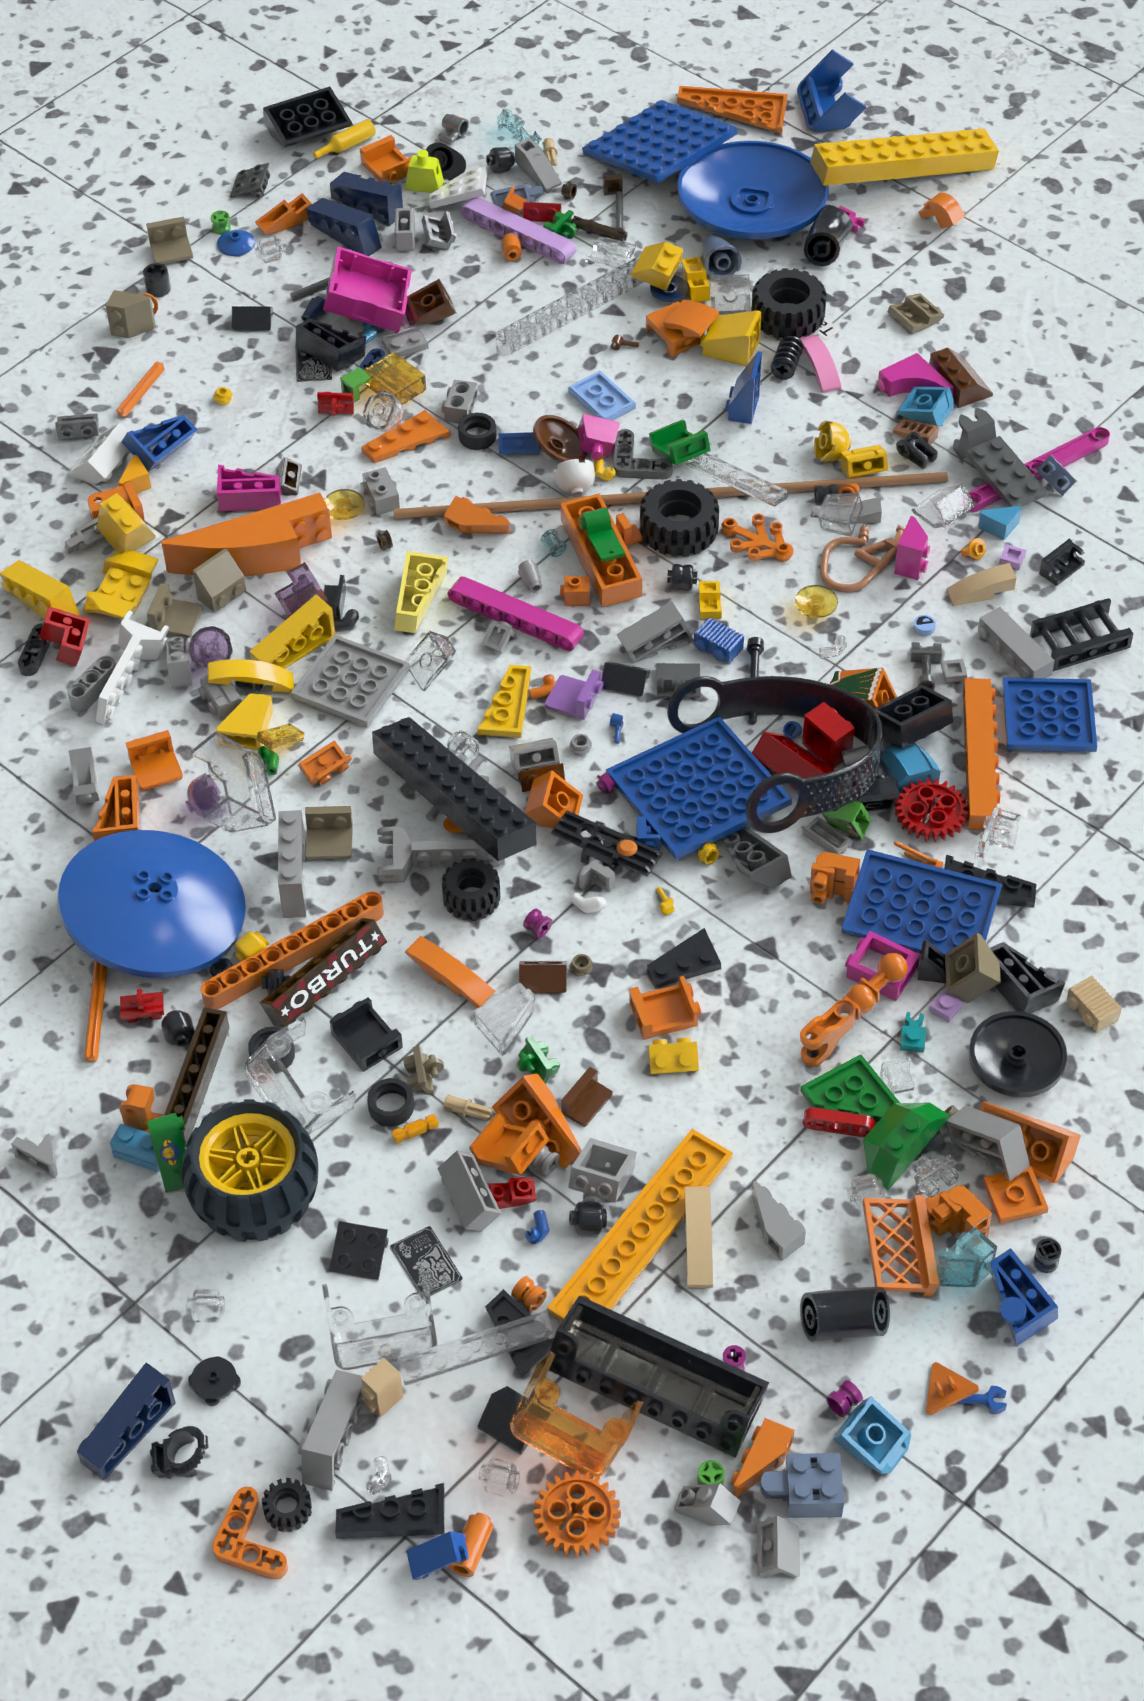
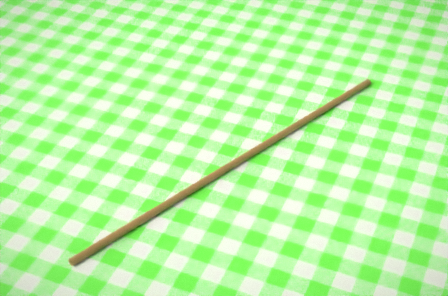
M947 472L714 487L708 489L716 498L809 492L814 491L815 486L822 485L823 487H828L831 484H836L837 489H839L841 486L856 483L859 488L942 483L948 481ZM647 492L601 495L605 505L641 503L642 498ZM587 496L475 503L474 505L486 507L491 513L561 508L560 503ZM450 505L393 509L394 519L444 516Z

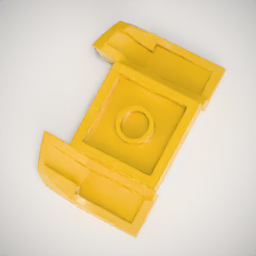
M136 551L115 552L113 556L108 557L104 561L101 573L106 574L97 592H87L83 613H101L119 619H124L128 611L135 614L150 586L152 572L159 559Z

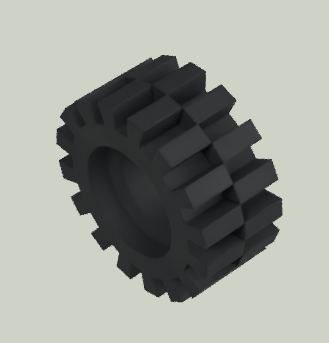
M286 1478V1483H282V1479H278V1485L275 1486L272 1482L269 1485L270 1491L267 1489L264 1491L265 1498L262 1497L263 1512L267 1523L270 1522L272 1528L275 1529L278 1526V1530L283 1532L284 1528H287L288 1532H292L293 1526H296L297 1530L300 1529L301 1522L306 1524L308 1522L307 1516H311L312 1503L310 1493L304 1484L300 1485V1481L295 1479L294 1483H292L291 1478ZM282 1498H294L297 1501L295 1510L289 1513L280 1512L277 1509V1503Z

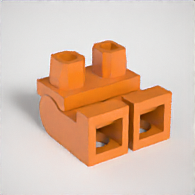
M830 852L820 853L816 857V863H813L811 866V901L825 904L826 898L832 899L833 895L837 894L844 896V902L850 903L860 872V859Z
M955 1186L949 1191V1194L946 1191L940 1194L939 1204L932 1208V1215L935 1219L930 1222V1228L939 1237L948 1231L953 1236L959 1232L963 1236L962 1245L968 1252L988 1239L992 1212L967 1188Z

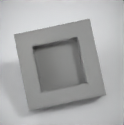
M963 659L941 662L945 683L964 681L967 678Z

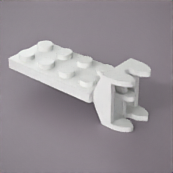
M128 611L120 625L118 645L124 652L99 696L96 723L104 725L107 718H112L116 708L114 705L122 700L124 695L123 689L125 686L129 687L133 677L131 674L133 671L138 670L141 660L159 659L168 639L166 635L169 626L165 625L161 632L132 621L133 612Z

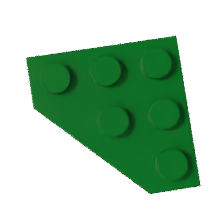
M861 1054L802 1085L800 1092L813 1108L866 1115L877 1122L894 1103H900Z

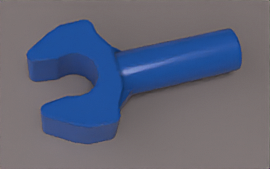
M990 1386L987 1393L973 1394L957 1403L985 1405L989 1409L990 1414H999L1006 1410L1007 1403L995 1402L993 1398H1005L1007 1391L999 1386Z

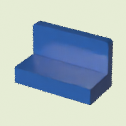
M533 432L498 433L499 454L540 453V448L535 441Z

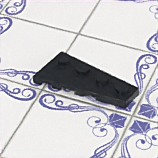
M946 854L944 869L1001 883L1002 888L997 903L1034 908L1037 884L1011 875L1005 877L997 874L996 870L989 868L983 870L974 867V863L968 861L962 863L953 860V856Z

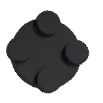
M219 1356L201 1361L188 1378L189 1385L200 1398L205 1400L208 1406H216L220 1399L227 1397L241 1385V1379L237 1375L233 1364Z

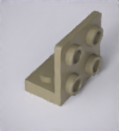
M184 216L146 224L155 263L167 264L193 258Z
M160 583L147 612L149 627L161 632L162 628L166 625L169 626L167 634L190 638L203 611V605L173 599L169 584Z
M351 806L305 807L307 825L306 859H350L352 857L353 834Z

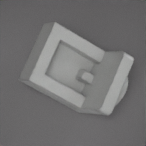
M594 860L587 866H583L578 874L579 887L581 889H585L590 882H593L609 893L615 887V873L609 867L603 866Z

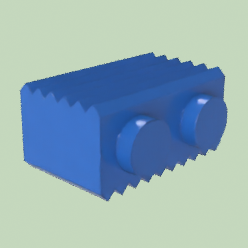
M709 617L694 632L693 645L700 651L712 654L717 660H723L730 664L744 648V635Z

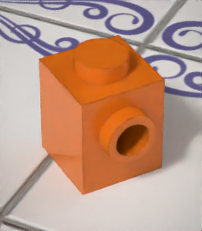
M564 576V585H560V598H564L565 606H590V576Z

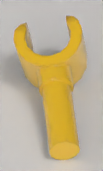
M658 887L656 891L662 899L659 908L664 915H668L675 910L673 907L674 900L671 897L668 898L662 888Z

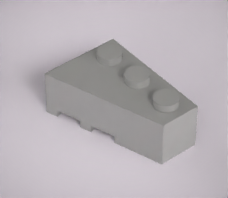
M672 601L616 634L633 663L656 656L658 651L668 647L670 650H673L679 643L687 641L689 644L694 642L683 617Z
M964 1106L946 1121L950 1139L953 1143L972 1156L979 1155L987 1160L986 1165L991 1169L997 1167L1006 1173L1004 1178L1011 1181L1030 1166L1022 1129L1019 1124L969 1106Z

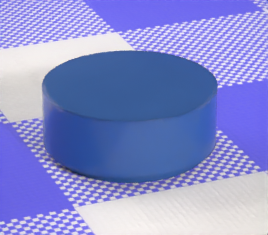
M1017 1297L1006 1298L1000 1305L1001 1318L1011 1325L1021 1323L1026 1317L1025 1303Z

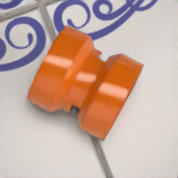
M524 1276L515 1284L511 1296L517 1301L524 1302V1307L533 1312L542 1305L546 1299L547 1292L542 1287H536L531 1278Z

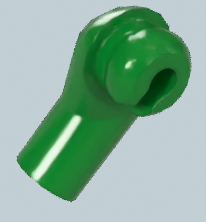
M261 746L258 749V755L260 760L267 765L266 772L269 775H276L279 756L267 746Z

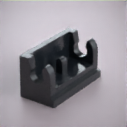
M1070 538L1041 560L1039 574L1055 586L1061 584L1085 564V560L1076 554L1077 552L1082 556L1085 553L1084 550L1073 543V540Z

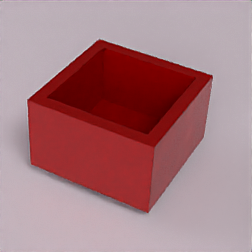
M823 702L804 715L802 744L821 761L834 769L843 763L841 751L853 749L855 728L851 722L841 717L834 708L829 707Z

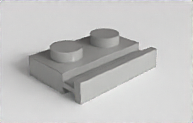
M418 325L400 330L399 333L394 332L381 336L382 343L385 345L392 360L429 349L428 342L419 330Z

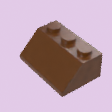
M948 347L930 353L929 364L954 386L953 399L954 404L958 408L993 396V392L962 355Z

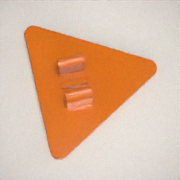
M934 1362L931 1369L926 1412L928 1415H933L977 1393L979 1387L977 1384L940 1363Z

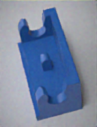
M449 1531L406 1550L412 1579L427 1578L430 1573L453 1563H458L461 1559L462 1561L468 1560V1550L465 1542L466 1535Z

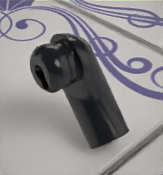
M350 609L342 620L334 621L335 632L353 629L359 619L358 611Z

